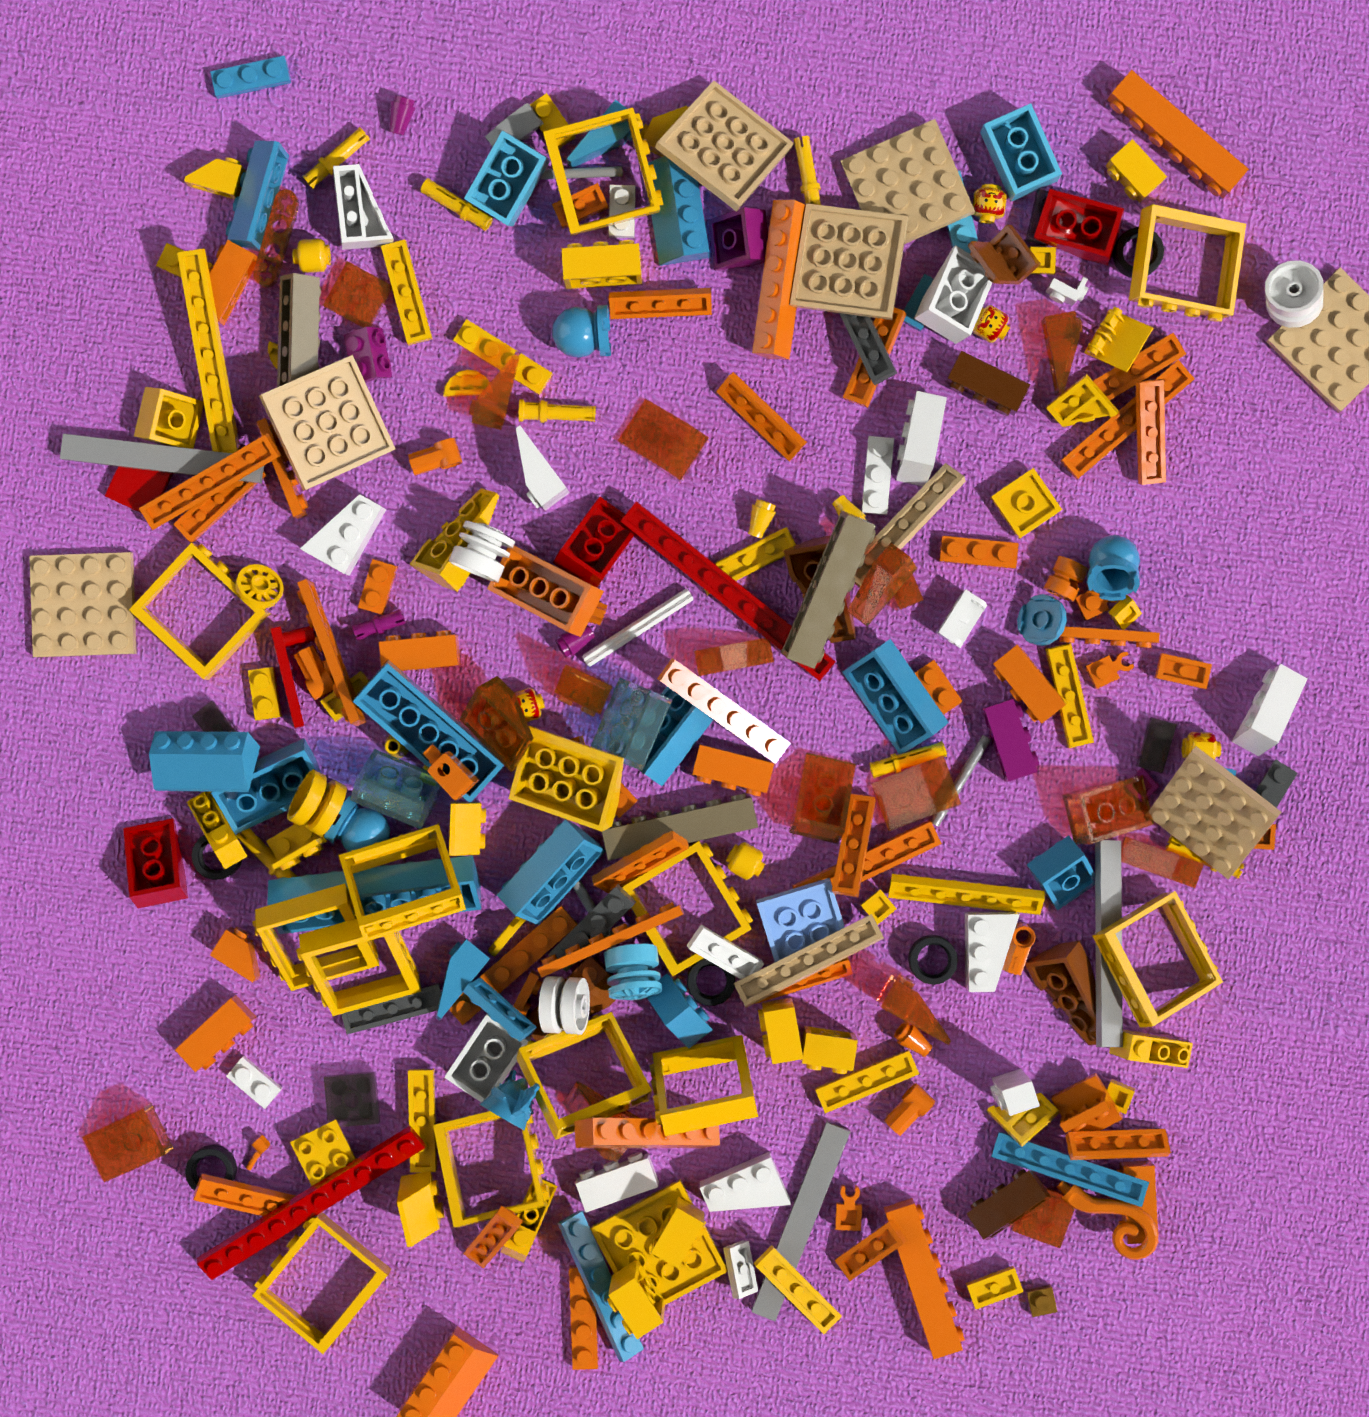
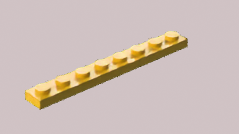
M205 249L177 252L212 451L232 454L240 449L206 252Z

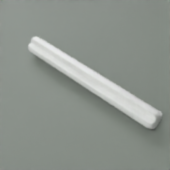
M688 589L679 592L583 654V660L588 666L594 665L693 601L692 594Z

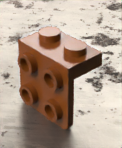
M1006 225L990 242L971 241L968 244V248L971 250V257L982 265L986 271L985 276L994 284L1020 285L1041 264L1012 225Z

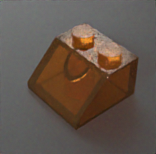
M565 664L554 693L559 695L557 700L570 706L575 702L582 706V712L594 717L596 713L602 715L615 687Z

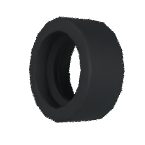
M1139 227L1131 228L1123 233L1117 240L1112 257L1116 268L1120 273L1129 278H1132L1133 266L1126 262L1123 251L1128 241L1137 238ZM1156 232L1153 234V258L1149 263L1148 275L1159 267L1164 256L1163 242Z
M205 835L197 840L191 854L192 863L196 871L204 878L211 880L225 879L236 873L240 868L242 860L227 869L217 871L210 869L203 860V851L209 842Z
M927 935L922 936L913 943L909 949L908 963L909 968L917 979L926 984L936 985L944 983L952 977L957 968L958 958L956 950L949 941L941 936ZM928 945H938L947 953V966L939 974H927L918 965V955Z
M703 958L693 964L688 972L687 986L689 992L696 1001L703 1005L715 1006L722 1004L730 998L735 989V976L720 968L726 976L724 990L714 996L702 993L696 984V977L699 971L707 966L720 968Z
M208 1145L202 1147L190 1157L186 1165L185 1174L191 1189L195 1191L199 1182L196 1171L197 1164L202 1158L210 1155L220 1158L225 1164L226 1174L224 1179L234 1181L237 1165L234 1156L229 1150L219 1145Z

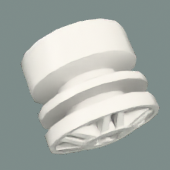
M465 521L463 528L473 534L469 535L460 532L459 537L467 542L468 546L467 548L454 546L448 561L472 574L498 583L505 567L495 559L497 556L509 558L510 553L500 547L502 545L513 548L515 541L494 527L483 523Z

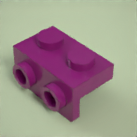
M364 327L343 335L347 356L353 355L365 383L379 378L388 379L392 377L391 363L386 348V338L382 328Z

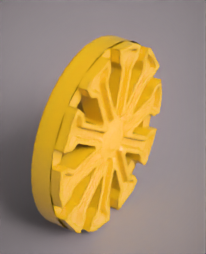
M252 564L244 567L239 572L235 581L236 592L241 596V600L253 605L255 608H270L280 600L284 591L283 582L279 575L264 565Z

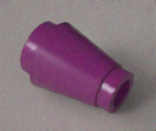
M395 95L394 101H391L389 132L404 136L416 109L414 107V100Z
M587 625L581 637L566 632L560 634V638L555 640L565 658L570 655L573 657L595 636Z

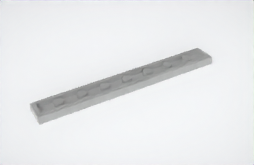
M63 434L60 459L195 476L231 455V453ZM264 466L238 481L262 484Z
M1095 840L1096 933L1122 918L1121 841ZM1122 930L1115 934L1122 946ZM1096 944V1047H1123L1122 992Z
M828 1121L825 1123L776 1247V1250L795 1269L798 1266L850 1135V1130ZM766 1276L763 1279L751 1311L776 1321L785 1295Z

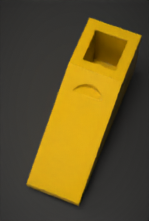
M203 792L187 801L190 810L224 869L248 857L211 792Z
M1123 1029V1047H1110L1109 1053L1130 1061L1188 1068L1193 1043Z
M543 1179V1185L547 1184L550 1199L546 1200L547 1206L517 1213V1217L523 1220V1222L501 1249V1253L523 1263L558 1187ZM533 1180L522 1203L537 1200Z

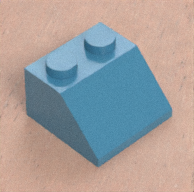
M1069 835L1027 864L1033 877L1042 890L1045 891L1046 896L1057 911L1095 885V873L1089 861Z

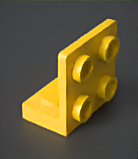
M307 822L301 826L294 824L266 841L277 859V862L272 864L271 867L273 870L281 868L282 871L290 869L301 862L299 859L301 856L306 858L323 850L321 845L327 842V840L324 838V835L319 836L309 831Z

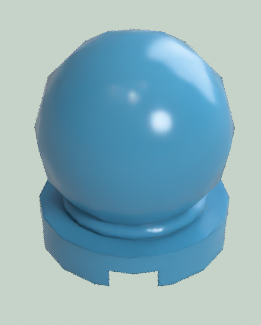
M597 305V311L594 313L582 307L565 309L556 318L552 328V336L557 348L569 357L581 358L589 356L595 350L600 351L601 357L611 356V343H609L608 331H610L608 305Z
M1116 534L1104 537L1094 543L1088 558L1090 569L1087 574V584L1089 590L1093 589V591L1099 594V598L1110 601L1124 600L1127 594L1133 591L1136 593L1140 585L1138 569L1140 557L1136 545L1128 538Z
M352 795L348 796L339 812L341 815L335 825H331L324 838L331 843L341 839L344 848L348 852L390 839V827L387 819L375 809L369 807L359 808L360 800Z

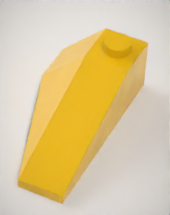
M479 489L459 509V516L454 521L443 524L441 526L443 531L433 541L429 538L422 545L409 565L442 587L458 592L465 584L470 572L451 564L448 560L454 546L466 548L468 546V543L459 537L460 532L469 535L473 534L463 528L465 521L489 525L499 495L493 491Z

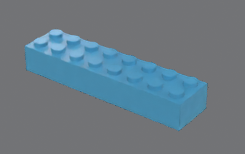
M461 855L450 858L466 910L460 912L481 910V884L473 855ZM441 859L407 862L397 865H382L353 874L365 916L451 889ZM332 871L324 874H307L299 877H282L268 880L267 906L344 883L347 886L344 872ZM336 909L276 928L279 934L317 930L345 922L340 910Z

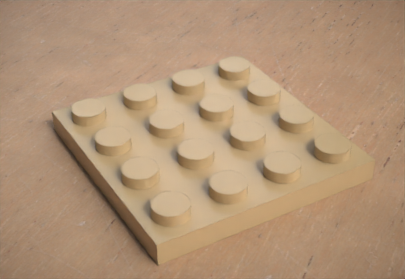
M713 80L660 138L655 148L737 212L790 151L794 143Z
M935 119L841 160V165L861 210L908 216L905 244L975 214L973 205Z
M806 203L790 306L892 320L908 216Z
M1341 267L1323 283V308L1317 318L1302 327L1288 328L1281 325L1266 341L1338 413L1369 384V295Z
M353 355L259 395L303 491L395 450V446Z
M132 552L29 556L33 657L137 654L135 615L129 611L135 604Z
M1196 746L1146 815L1220 874L1229 879L1282 812Z

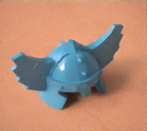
M511 1070L505 1082L499 1083L498 1087L494 1086L491 1089V1095L482 1101L480 1105L511 1124L525 1130L527 1121L531 1114H534V1109L532 1108L534 1102L532 1100L540 1086L538 1083H535L528 1088V1082L524 1078L515 1081L516 1071Z

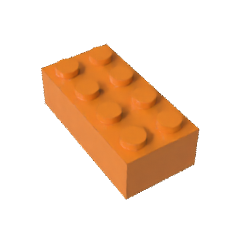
M515 545L513 548L507 547L506 551L510 553L509 558L502 557L500 561L505 567L498 583L490 581L487 589L557 627L581 637L604 591Z

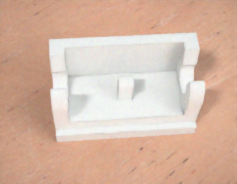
M963 590L936 634L956 647L961 648L987 607L986 602L970 591Z

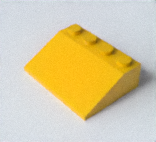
M528 726L508 799L603 832L612 827L619 803L624 758Z

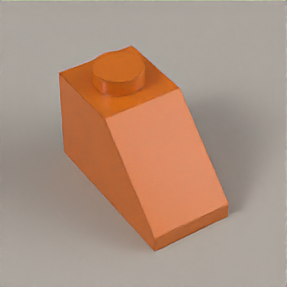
M236 926L234 929L230 927L225 930L210 956L253 983L261 976L253 940L248 938L249 934L242 928Z

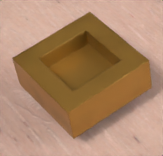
M1051 1285L1026 1290L1032 1317L1057 1312Z

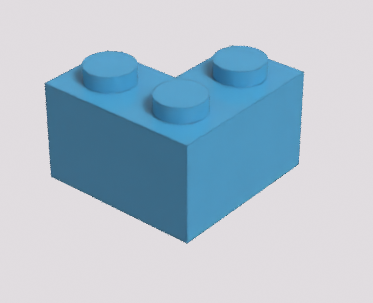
M667 973L658 980L662 984V992L647 997L665 1026L689 1049L713 1030L707 1022L710 1017L690 995H685L684 992L687 991V988L681 980L677 978L674 981Z

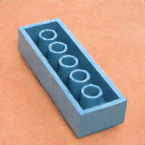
M390 660L381 667L354 697L353 702L427 767H430L431 764L422 754L432 744L442 754L447 751L452 752L479 779L463 796L469 803L474 800L504 766V760ZM444 764L443 771L449 774L450 767Z

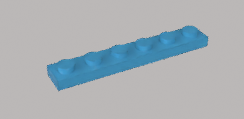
M1001 1132L998 1133L991 1156L1139 1207L1143 1205L1149 1185L1148 1181L1085 1160H1070L1067 1154L1031 1142H1027L1021 1147L1010 1135Z
M576 1211L557 1224L617 1358L620 1362H625L644 1348L640 1339H636L633 1333L630 1335L627 1333L622 1324L623 1317L619 1311L615 1313L607 1301L612 1276L583 1211Z

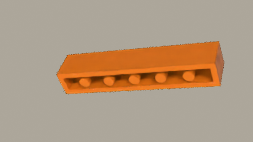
M1132 69L1107 99L1110 102V107L1116 113H1123L1129 118V123L1139 131L1142 129L1149 135V140L1155 146H1162L1169 152L1168 156L1174 162L1182 163L1188 168V173L1194 179H1201L1208 185L1207 189L1213 195L1224 198L1249 170Z
M773 200L752 349L753 354L767 359L790 360L797 310L796 307L790 306L806 208L805 204L796 200Z
M588 1118L574 1121L575 1148H706L720 1145L719 1125L665 1136L663 1126L657 1124L656 1118Z
M913 1198L884 1207L887 1220L893 1219L908 1240L897 1250L933 1359L962 1351L961 1342L965 1341L960 1325L955 1327L952 1317H956L957 1314L953 1302H947L944 1294L949 1292L945 1278H939L937 1268L941 1267L936 1252L931 1254L928 1245L933 1243L929 1229H923L920 1221L925 1219L921 1205H915Z

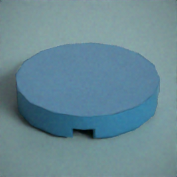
M1045 594L1036 595L1030 598L1026 605L1024 604L1021 607L1017 618L1018 630L1023 638L1031 644L1038 646L1049 645L1056 641L1065 629L1067 622L1066 610L1063 604L1056 598Z

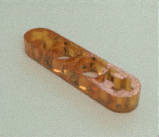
M281 190L275 196L255 264L254 279L260 286L265 288L274 286L278 281L299 209V199L291 190ZM288 196H290L293 202L292 205L289 204L286 207L285 212L287 215H290L289 218L283 214H277L278 211L283 213L284 205L281 201L282 199L286 200ZM278 220H284L287 224L286 230L282 233H276L273 229L274 223ZM276 244L280 248L279 254L273 258L268 257L266 253L267 247ZM264 259L270 263H276L275 267L270 264L269 273L272 277L266 278L265 281L260 276L261 272H266L268 266L266 263H263Z

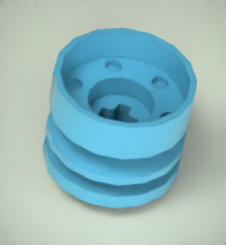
M630 944L614 947L604 952L606 971L617 973L607 978V985L612 986L608 989L609 998L638 1000L662 992V984L658 982L661 978L660 973L649 970L659 965L657 946L653 944Z

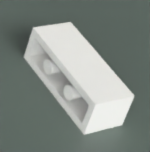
M1022 1069L992 1078L994 1085L990 1086L994 1101L997 1102L1001 1110L1005 1109L1009 1116L1040 1106L1033 1083Z
M642 1152L634 1153L627 1157V1161L618 1163V1160L605 1164L602 1170L595 1172L594 1169H589L580 1173V1177L577 1178L575 1184L585 1212L657 1188L659 1181L649 1153L644 1155Z

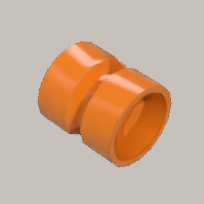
M1058 556L1052 568L1055 573L1054 575H1049L1043 589L1061 599L1074 602L1079 592L1077 585L1084 581L1089 569L1072 559Z

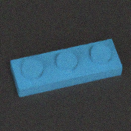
M285 55L210 71L217 99L292 83Z
M482 978L467 984L463 992L472 1003L480 1006L493 1021L498 1022L507 1030V1033L512 1038L517 1039L519 1042L532 1035L537 1028Z

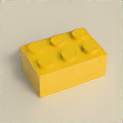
M633 240L619 241V245H608V242H595L593 246L583 247L580 243L568 244L567 248H561L563 280L566 289L642 285L639 243L634 244Z
M792 997L762 1002L763 1009L758 1010L761 1032H767V1034L762 1035L766 1058L771 1057L772 1064L803 1059Z
M638 1259L612 1275L607 1301L615 1313L619 1311L623 1317L622 1324L629 1335L633 1333L636 1339H639L664 1322L665 1300Z

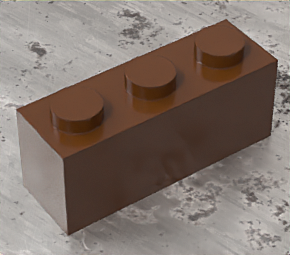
M963 351L959 353L945 381L950 384L949 388L960 394L966 392L972 395V400L979 404L986 405V403H989L996 407V412L1004 416H1009V414L1014 416L1017 413L1031 385Z
M1023 1169L1012 1176L1014 1181L1005 1186L1003 1183L991 1191L993 1194L986 1200L980 1198L970 1205L972 1210L966 1214L983 1240H990L1051 1198L1034 1171L1028 1170L1026 1172Z

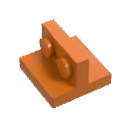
M1097 1073L1084 1078L1051 1097V1100L1061 1114L1060 1126L1064 1133L1068 1131H1101L1123 1118Z

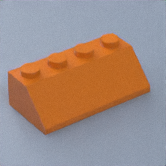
M457 1326L405 1400L396 1417H457L499 1354Z

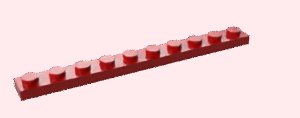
M636 501L622 518L621 522L782 651L792 625ZM824 652L821 662L816 664L815 669L798 662L796 663L817 680L821 681L836 661Z
M411 1126L406 1127L348 1163L344 1168L335 1171L197 1257V1265L211 1280L215 1279L425 1148L424 1141Z

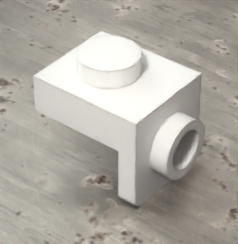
M1083 277L1076 289L1053 278L1045 292L1050 294L1049 297L1053 301L1060 304L1065 302L1073 306L1077 300L1081 302L1089 288L1085 284L1088 279Z

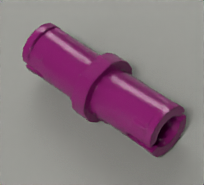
M401 609L382 616L375 615L371 620L352 625L357 641L377 633L382 635L388 629L405 625L406 621L404 615L401 614Z

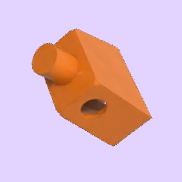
M432 744L422 754L431 764L427 772L455 801L462 798L479 781L450 751L442 754ZM444 764L450 767L449 774L443 771Z

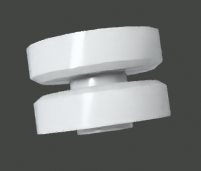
M1299 260L1282 263L1270 272L1265 282L1266 309L1270 318L1279 325L1292 328L1307 325L1319 316L1323 308L1324 295L1323 278L1318 269L1310 263Z
M547 976L543 981L539 996V1021L542 1031L544 1033L559 1034L564 1029L566 1034L582 1035L588 1023L590 1010V992L586 979L569 977L565 982L563 977Z

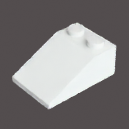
M955 245L926 291L914 319L955 344L969 337L992 285V282L985 276V269L969 253Z
M519 425L516 428L525 483L530 490L526 495L537 509L542 506L546 511L570 492Z

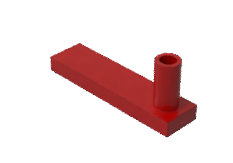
M281 626L270 628L294 728L305 727L286 647L314 641L313 628L307 626L282 632Z

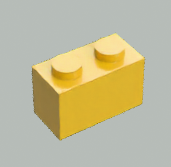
M1133 139L1105 165L1108 169V175L1125 187L1124 191L1130 199H1136L1139 203L1167 177Z

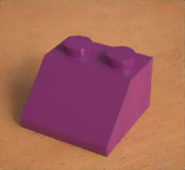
M744 207L738 209L737 212L732 211L708 220L714 270L751 267L765 262L768 240L766 210Z

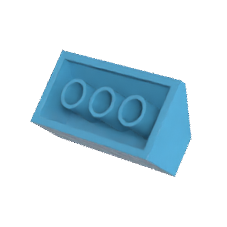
M255 141L253 148L249 149L247 154V162L249 163L247 171L242 173L240 179V187H242L240 196H237L233 203L234 217L232 221H229L226 228L227 240L243 248L261 253L289 159V154L280 142Z
M666 156L649 162L648 165H654L657 179L653 180L655 190L660 189L664 204L660 205L659 213L651 214L659 266L710 258L698 181Z
M891 639L842 671L899 754L905 753L930 738L949 723Z
M667 686L617 751L646 776L663 786L714 719Z
M155 731L149 751L153 788L156 791L249 792L260 746L248 732Z
M303 738L258 759L249 792H211L234 833L237 834L289 810L291 801L305 776L313 769L320 773L321 770L308 743Z
M565 819L563 823L555 827L553 834L537 847L533 856L520 866L519 871L514 877L504 883L502 890L497 896L515 916L539 925L606 850L580 827Z

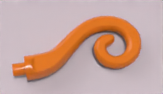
M1061 1181L1057 1185V1188L1064 1193L1061 1198L1074 1209L1093 1214L1125 1215L1141 1225L1145 1232V1239L1138 1247H1129L1123 1241L1125 1234L1136 1236L1139 1233L1137 1226L1130 1222H1123L1115 1227L1112 1233V1243L1119 1254L1131 1260H1139L1148 1257L1155 1251L1158 1245V1229L1151 1216L1142 1208L1121 1200L1092 1197L1079 1186L1074 1184L1070 1186L1065 1181Z

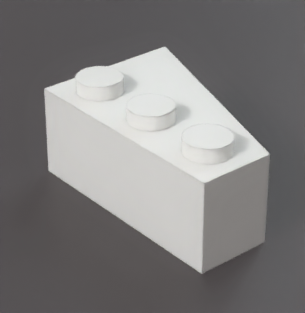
M360 165L333 166L342 250L381 247L382 245L393 243L394 238L385 223L381 210L378 208Z
M917 391L914 400L909 399L906 414L910 415L909 423L905 422L901 437H904L905 441L904 445H900L897 460H900L896 481L924 486L928 482L935 463L947 397Z
M359 494L300 549L350 576L386 509Z
M1279 664L1273 670L1269 669L1262 679L1264 683L1262 688L1255 695L1252 701L1253 704L1232 742L1257 756L1278 744L1308 678L1282 664Z
M965 912L966 989L969 992H995L1020 915L1019 913Z
M770 1152L700 1181V1190L710 1212L791 1205L790 1197Z

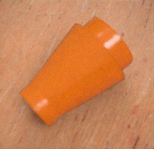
M905 1021L894 1033V1038L897 1039L898 1044L920 1054L922 1057L928 1055L932 1049V1044L926 1040L914 1023Z

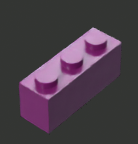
M1009 699L981 708L1005 781L1009 782L1037 773L1036 766H1039V760L1036 752H1031L1028 742L1031 741V736L1028 728L1022 726L1020 718L1023 717V712L1019 702L1015 703L1014 699Z

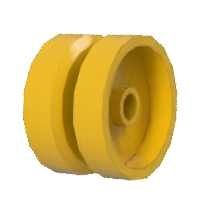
M314 769L311 770L299 785L291 801L287 819L299 826L307 822L309 831L319 836L324 835L341 810L346 797L347 786L336 780L327 783V777Z

